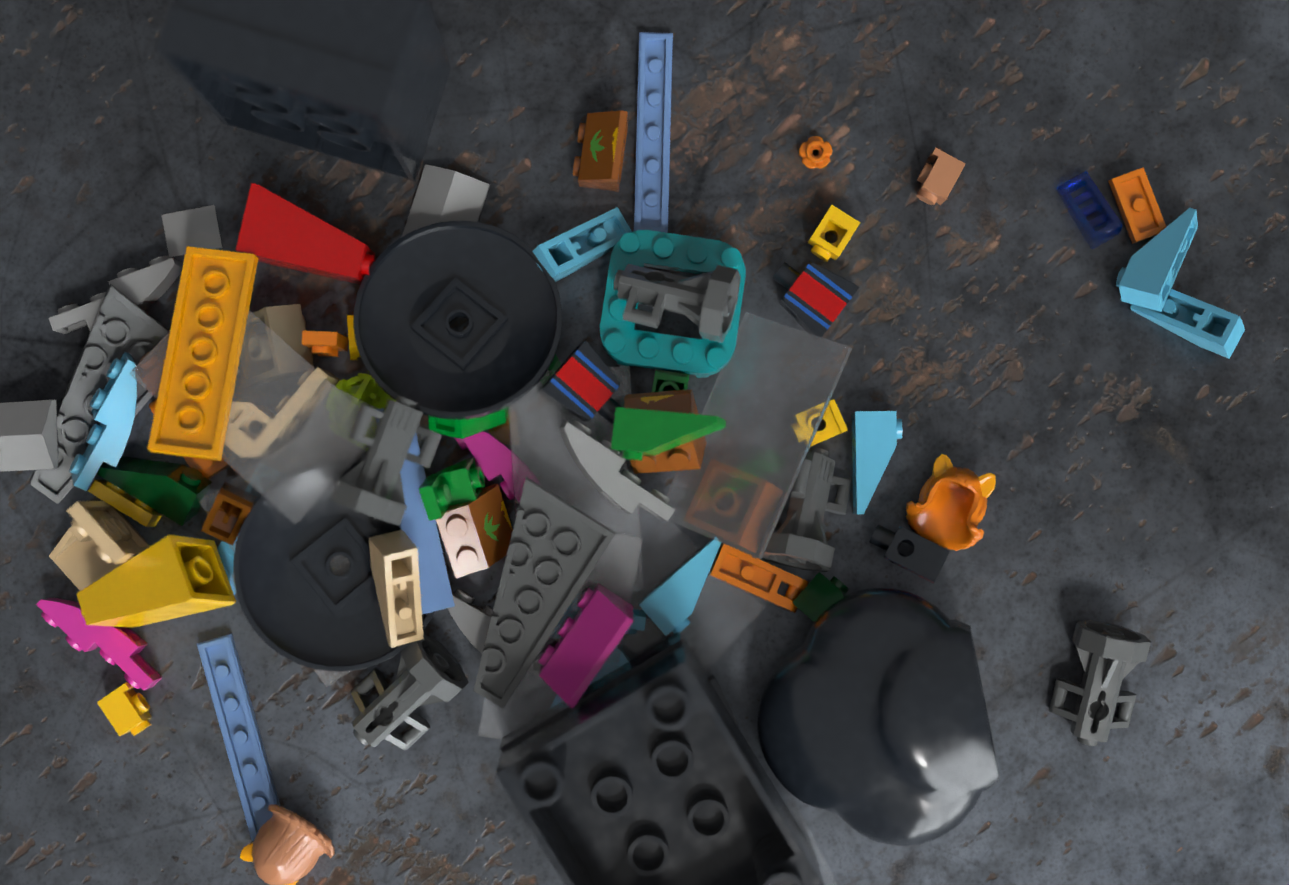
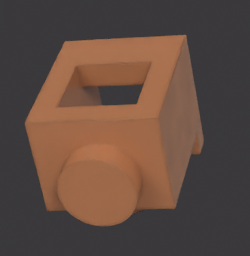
M935 148L927 159L933 164L926 163L917 178V181L922 184L916 196L929 205H935V203L941 205L947 199L965 166V163Z

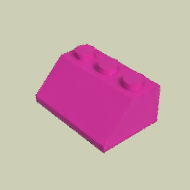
M600 583L596 585L594 590L586 589L577 603V606L581 609L574 619L569 616L566 618L557 632L561 638L554 647L548 645L538 660V663L541 664L539 676L572 708L579 701L634 621L633 605Z

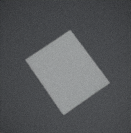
M215 205L162 215L169 258L185 255L187 246L207 249L222 248Z

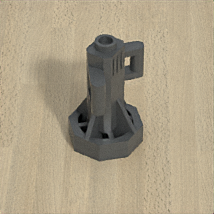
M628 264L624 271H617L614 280V290L618 291L619 299L627 301L623 313V320L658 328L663 310L684 314L699 326V333L702 338L723 343L730 330L738 302L741 276L738 269L717 265L714 271L688 278ZM637 303L654 307L653 312L635 308Z
M397 396L396 401L387 399L383 412L363 404L361 405L349 438L369 445L363 461L336 480L329 498L331 501L400 526L407 508L400 476L403 463L406 459L429 468L442 436L439 433L418 426L423 412L415 410L418 403ZM372 417L380 420L371 439L365 435ZM415 433L426 437L419 456L408 453Z
M809 448V452L800 453L786 520L777 533L767 532L760 557L780 565L802 570L828 572L830 570L835 548L827 543L822 524L825 511L846 515L852 481L833 476L836 461L829 458L828 451L820 448ZM830 485L838 487L835 503L827 502Z
M1094 620L1077 621L1072 641L1075 644L1084 670L1082 682L1080 685L1064 678H1056L1049 712L1072 720L1070 731L1074 736H1077L1078 742L1089 746H1097L1098 741L1107 742L1110 729L1129 728L1137 694L1130 691H1120L1121 683L1139 662H1146L1151 641L1144 634L1119 625ZM1067 691L1078 694L1075 710L1064 707ZM1116 703H1120L1118 715L1113 717Z
M423 633L424 639L411 642L409 646L400 652L402 656L396 679L390 686L381 671L374 668L351 690V695L361 713L351 722L354 728V736L359 742L376 747L383 739H386L406 751L430 729V724L413 711L418 706L443 701L448 703L469 683L459 662L441 643ZM376 687L380 696L370 704L366 695ZM402 721L412 725L404 735L394 730Z

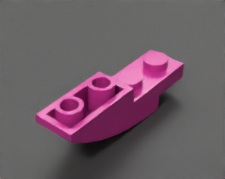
M482 431L464 439L455 438L462 450L467 447L475 458L476 466L481 467L484 477L486 476L488 481H493L502 475L504 481L500 483V486L509 500L516 498L518 503H520L526 477L541 485L527 465L510 448L491 434Z
M46 598L41 599L36 604L43 611L41 613L43 619L51 626H58L67 634L65 637L66 641L74 649L88 652L95 650L99 646L101 648L99 651L100 655L112 665L117 664L125 672V680L134 688H141L143 691L154 687L162 678L139 655L147 646V643L130 628L86 625L85 619L81 614L80 604L74 601Z

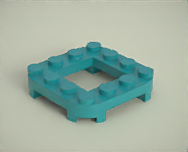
M637 230L622 235L611 253L600 323V339L606 353L617 364L628 368L629 365L696 375V378H706L721 371L731 360L737 341L746 277L745 264L740 251L719 240L652 230ZM628 264L694 274L714 271L717 265L738 269L741 276L738 302L730 330L723 343L704 338L695 339L634 330L635 323L623 320L627 301L619 299L618 291L614 290V280L617 271H624Z

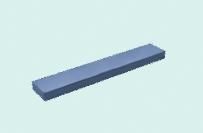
M639 32L634 231L652 230L668 233L673 33Z
M384 408L376 410L383 412ZM375 418L376 424L378 425L380 419ZM415 433L408 453L419 456L420 449ZM405 459L400 476L407 508L400 523V530H403L418 548L422 614L454 607L455 605L436 520H428L418 489L426 479L424 467Z
M231 633L197 643L251 840L254 841L261 826L272 818L273 813L268 811V806L270 804L281 806Z

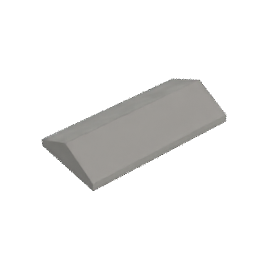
M425 164L402 237L424 226L440 222H478L490 184L454 170Z
M56 400L0 403V472L58 469Z

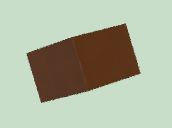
M224 482L201 531L233 545L257 496Z

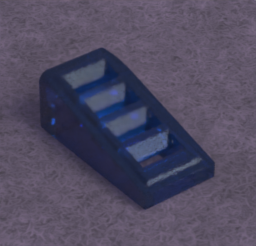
M1087 171L1057 187L1058 194L1091 249L1100 246L1121 233L1122 222ZM1085 186L1086 192L1074 199L1071 197V193ZM1091 198L1094 202L1080 210L1078 207L1080 204ZM1098 210L1101 215L1090 221L1086 219L1087 216ZM1105 222L1107 223L1106 227L1097 232L1094 231V228Z

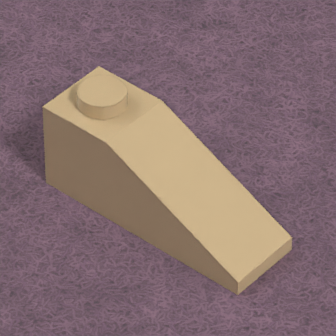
M403 530L370 537L371 569L388 645L393 648L424 639L418 548Z

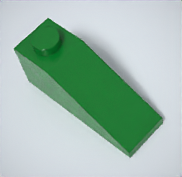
M616 407L611 449L621 452L623 459L642 461L643 455L655 456L725 428L726 420L712 415Z

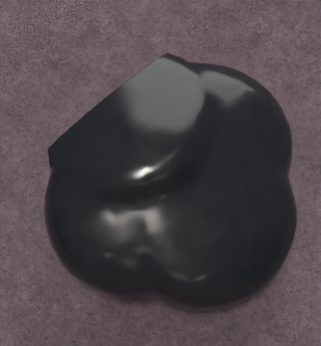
M869 588L850 593L838 600L816 619L806 637L804 645L793 651L776 666L765 685L758 711L757 733L765 761L775 777L798 800L809 806L839 815L851 828L868 839L895 846L920 845L935 840L949 833L962 823L975 807L982 791L988 790L999 780L997 760L971 626L956 619L949 620V617L938 607L918 595L891 588Z

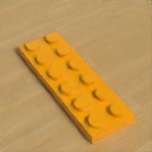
M186 247L149 438V451L221 461L258 263V257L255 254Z

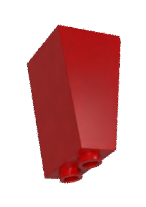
M251 183L235 251L255 254L258 257V262L361 285L364 276L369 275V268L376 260V254L366 244L264 187Z

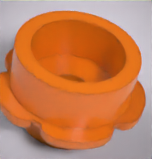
M819 136L808 138V141L803 142L799 148L802 163L809 169H822L826 167L830 162L829 157L833 152L830 143L823 141V138ZM818 150L819 155H813V151Z

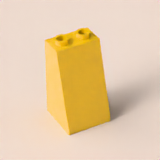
M175 535L164 537L76 593L86 625L135 628L231 606L236 603L215 541Z

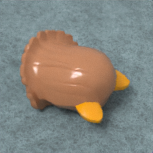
M270 804L268 811L273 813L272 818L261 826L254 842L246 845L240 854V858L243 861L253 862L258 876L269 885H296L299 879L306 876L314 868L322 854L326 853L330 858L333 857L335 848L331 839L311 822L289 809L279 807L276 804Z

